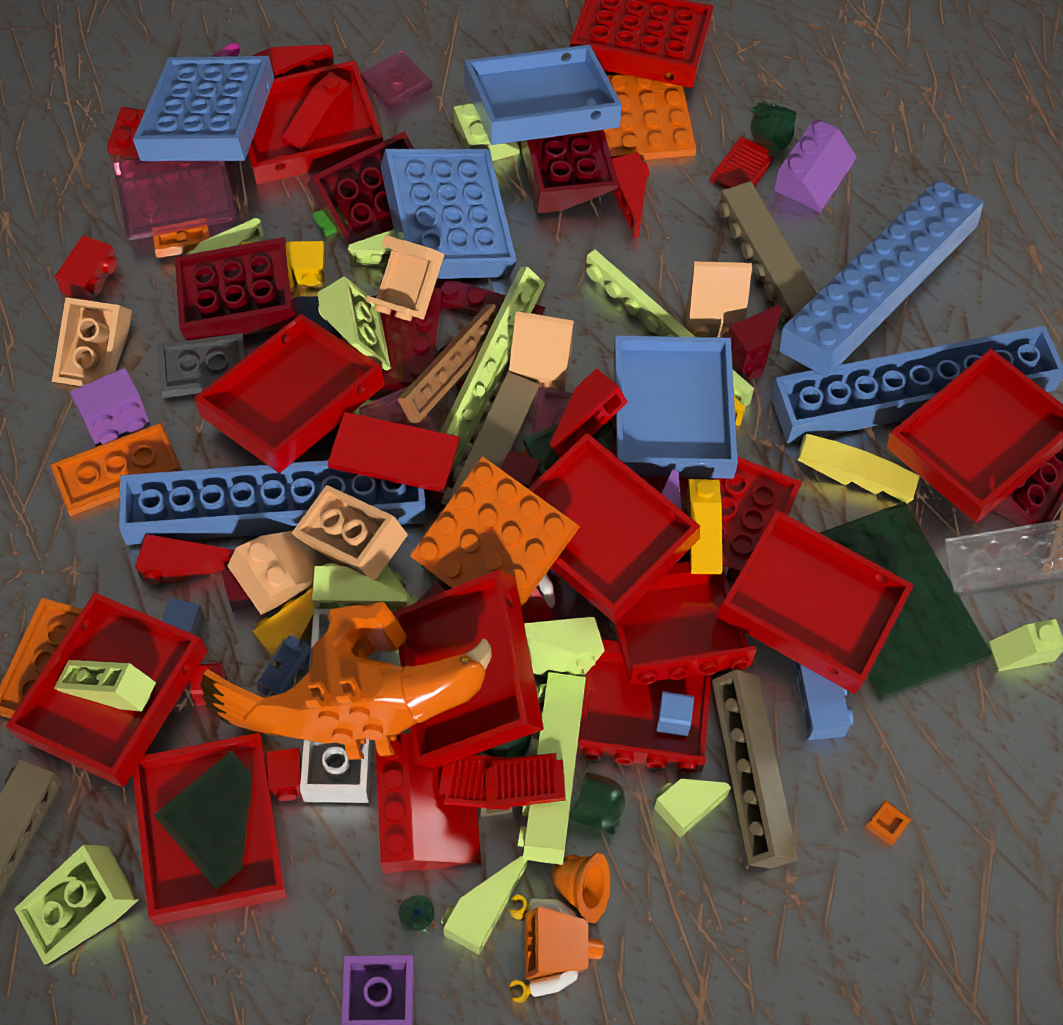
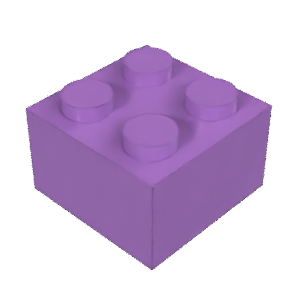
M125 368L70 392L80 417L96 447L129 433L140 431L143 427L150 424L140 395Z
M413 955L344 956L341 1025H414L415 962Z

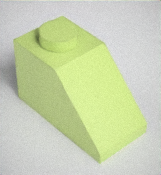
M1052 619L1026 624L989 641L987 645L996 670L999 672L1056 661L1063 652V636L1057 620Z
M680 779L674 785L669 782L657 792L656 796L658 798L654 809L675 833L681 837L727 798L731 787L726 782Z

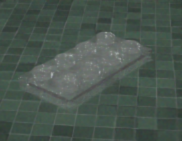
M1063 520L945 539L955 597L1063 581Z

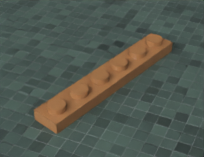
M494 303L485 305L397 399L410 423L420 422L474 363L498 314Z

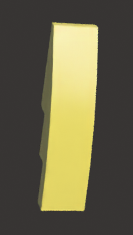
M806 434L803 437L797 457L798 461L845 486L853 482L874 494L884 491L906 504L914 499L919 475L861 449Z

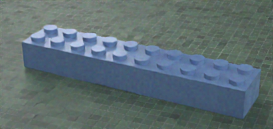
M938 179L934 181L783 326L779 352L827 378L978 226L984 201Z
M1040 326L842 364L827 378L814 370L775 377L770 397L786 442L792 443L802 441L806 434L823 437L904 421L990 349H993L1047 392L1055 391L1063 379V364L1046 327Z
M328 460L291 463L281 473L276 472L268 465L120 475L119 530L126 545L142 544L145 534L188 541L268 535L292 531L326 485L393 515L400 525L427 523L425 493L422 488L331 469L328 467Z

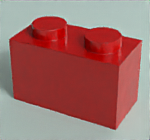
M82 235L55 275L61 293L77 299L92 301L101 292L103 283L109 274H112L117 267V259L112 245Z

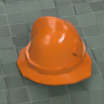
M598 852L591 856L580 857V855L565 856L563 865L554 864L551 867L553 886L560 896L569 901L572 907L580 912L583 919L589 923H597L606 909L610 896L608 862L605 856Z

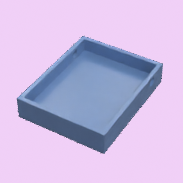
M590 45L464 60V84L491 145L620 127L622 104ZM564 53H570L568 58H561Z
M269 56L168 57L133 138L140 161H245L274 81Z
M385 149L380 167L395 237L445 254L437 279L510 277L517 260L490 150Z
M615 336L613 351L614 383L619 386L628 401L614 415L615 456L640 477H669L674 469L678 471L679 478L734 479L738 460L731 338Z

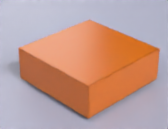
M885 799L865 827L889 846H892L912 819Z

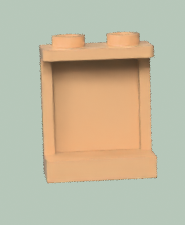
M385 235L382 246L392 251L377 297L367 296L365 301L375 304L374 310L390 315L391 310L396 311L395 317L410 322L412 317L424 320L445 254L426 246Z

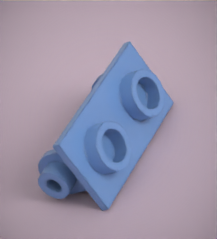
M290 634L287 639L283 638L272 657L282 664L278 668L268 663L257 681L259 684L257 690L265 695H268L270 692L274 696L285 693L293 688L295 675L299 669L302 670L307 665L310 659L309 652L311 648L305 640L302 639L300 642L298 638Z

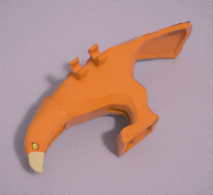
M383 601L330 609L328 630L312 647L309 673L285 693L270 697H260L230 683L209 669L203 674L200 685L204 693L202 697L207 704L206 707L214 716L220 718L226 724L268 735L285 736L327 744L335 742L345 744L347 757L350 760L364 759L360 745L366 744V739L375 740L376 750L381 757L394 755L390 741L396 740V734L403 732L418 722H424L471 699L482 687L485 670L492 658V649L489 642L484 638L479 644L464 654L419 666L401 667L386 662L366 659L374 651H396L406 641L407 635Z

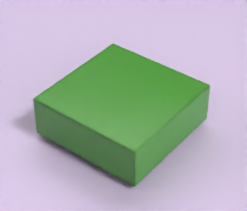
M337 206L336 211L343 224H348L339 206ZM323 210L312 213L323 237L336 233V227Z

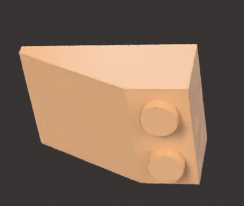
M694 261L685 308L686 329L695 337L727 338L730 326L746 319L752 263Z
M65 297L52 382L84 386L115 372L128 338L132 310L115 304Z
M516 311L509 372L540 384L537 392H542L548 396H564L570 371L574 321Z
M328 485L325 486L292 531L296 538L336 564L353 569L373 580L378 578L408 535L393 515Z
M292 531L263 535L236 547L227 566L262 615L306 593V590L313 585L315 566H323L328 563L321 553L296 538Z

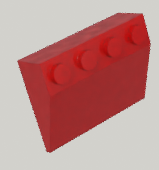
M411 733L396 734V740L390 741L394 755L381 757L376 750L375 744L380 861L383 873L480 866L481 852L477 807L444 805L445 796L439 795L442 766L433 769L415 763Z

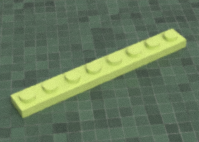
M594 249L587 255L586 272L590 279L601 284L612 298L618 299L631 315H636L643 321L649 331L664 337H695L597 250ZM733 370L734 397L746 407L751 403L754 388Z
M527 266L519 269L440 431L441 433L460 437L451 472H455L474 430L483 415L487 402L492 396L496 383L500 379L511 356L516 311L531 313L545 285V282Z

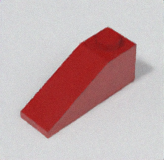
M330 44L271 47L252 55L269 56L274 78L334 65L333 51Z
M330 71L312 88L282 135V141L297 151L304 152L353 106L351 84Z
M638 152L612 159L619 182V188L613 190L634 238L639 236L646 180L650 175L647 163L642 161Z
M596 368L575 388L549 444L559 459L586 433L593 436L628 403L619 386Z
M145 534L135 568L140 579L148 584H174L230 570L227 565L234 553V549Z

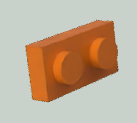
M207 222L153 231L154 248L157 258L188 253L190 250H194L200 242L210 238Z

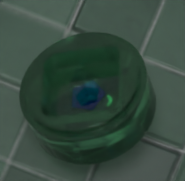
M422 895L406 898L399 908L401 923L410 930H421L428 927L434 918L433 904Z

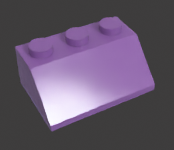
M814 118L778 170L774 191L821 213L857 158L839 128Z

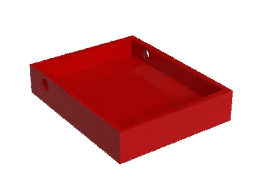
M585 0L570 41V47L590 45L604 71L693 88L710 30L714 6L687 0ZM671 73L674 77L668 78L665 76V74Z
M356 61L274 78L247 154L256 185L330 168L383 142V136ZM331 71L351 84L353 106L304 152H299L283 142L281 137L312 88Z
M300 314L195 396L194 399L200 416L276 472L281 473L341 423L344 412L353 413L383 388L385 382L381 365L306 316Z
M990 349L892 430L887 449L977 524L1063 448V404L993 349Z
M588 433L580 438L528 488L580 526L550 568L615 624L700 539V525Z
M738 456V465L734 479L679 478L681 510L685 514L689 479L719 480L722 503V557L726 556L729 565L726 578L733 583L738 578L776 510L789 516L802 481ZM669 477L641 478L662 493ZM689 550L682 556L680 561L690 562Z
M776 510L722 603L716 617L849 692L856 694L865 682L914 584Z
M498 569L393 612V615L407 635L406 641L398 647L401 667L424 665L464 654L474 648L484 638L489 642L492 649V658L485 670L482 687L471 699L410 727L416 764L434 769L544 730L515 577Z
M94 592L6 724V727L17 739L124 788L208 650L200 637ZM68 660L130 663L156 682L150 699L142 711L121 710L60 692L54 688Z
M260 732L143 756L132 775L148 918L154 925L288 898L274 803L269 791L265 744Z

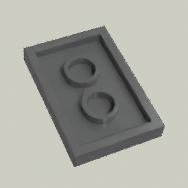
M243 333L157 344L163 398L198 394L246 357Z

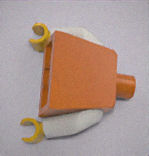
M519 894L511 898L512 903L523 904L520 910H509L514 919L520 920L525 918V979L530 980V984H525L520 980H514L509 984L510 988L522 986L524 989L522 996L511 998L512 1001L522 1003L527 1000L529 994L537 997L559 992L575 982L578 973L588 968L589 959L600 960L604 952L603 941L601 939L588 938L587 921L577 917L576 913L560 900L533 898L530 902H527L525 897Z

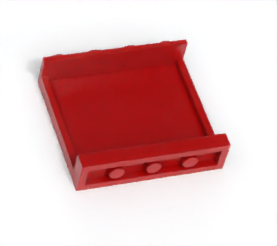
M726 556L722 557V574H691L690 562L674 564L616 624L613 622L630 685L638 683L648 685L657 680L670 678L672 680H680L690 675H712L717 671L729 669L743 670L748 666H752L757 650L756 646L748 645L744 632L716 617L730 591L726 578L729 568Z
M601 639L605 651L598 658L595 665L589 669L586 676L577 754L583 755L585 759L594 761L608 758L614 759L616 763L622 765H631L633 762L644 763L652 769L672 767L678 768V771L686 774H694L697 771L702 772L706 763L705 747L712 675L696 674L686 676L680 680H672L670 678L657 680L648 685L640 683L630 685L618 641ZM663 691L694 696L691 727L687 737L656 732L659 705Z

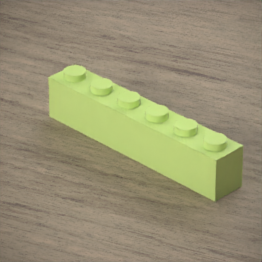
M548 672L547 684H540L538 700L540 703H544L543 711H541L544 730L540 731L539 739L533 738L530 756L556 753L557 760L563 759L566 801L523 806L522 816L528 817L527 827L520 826L518 846L524 847L523 860L563 865L586 677Z

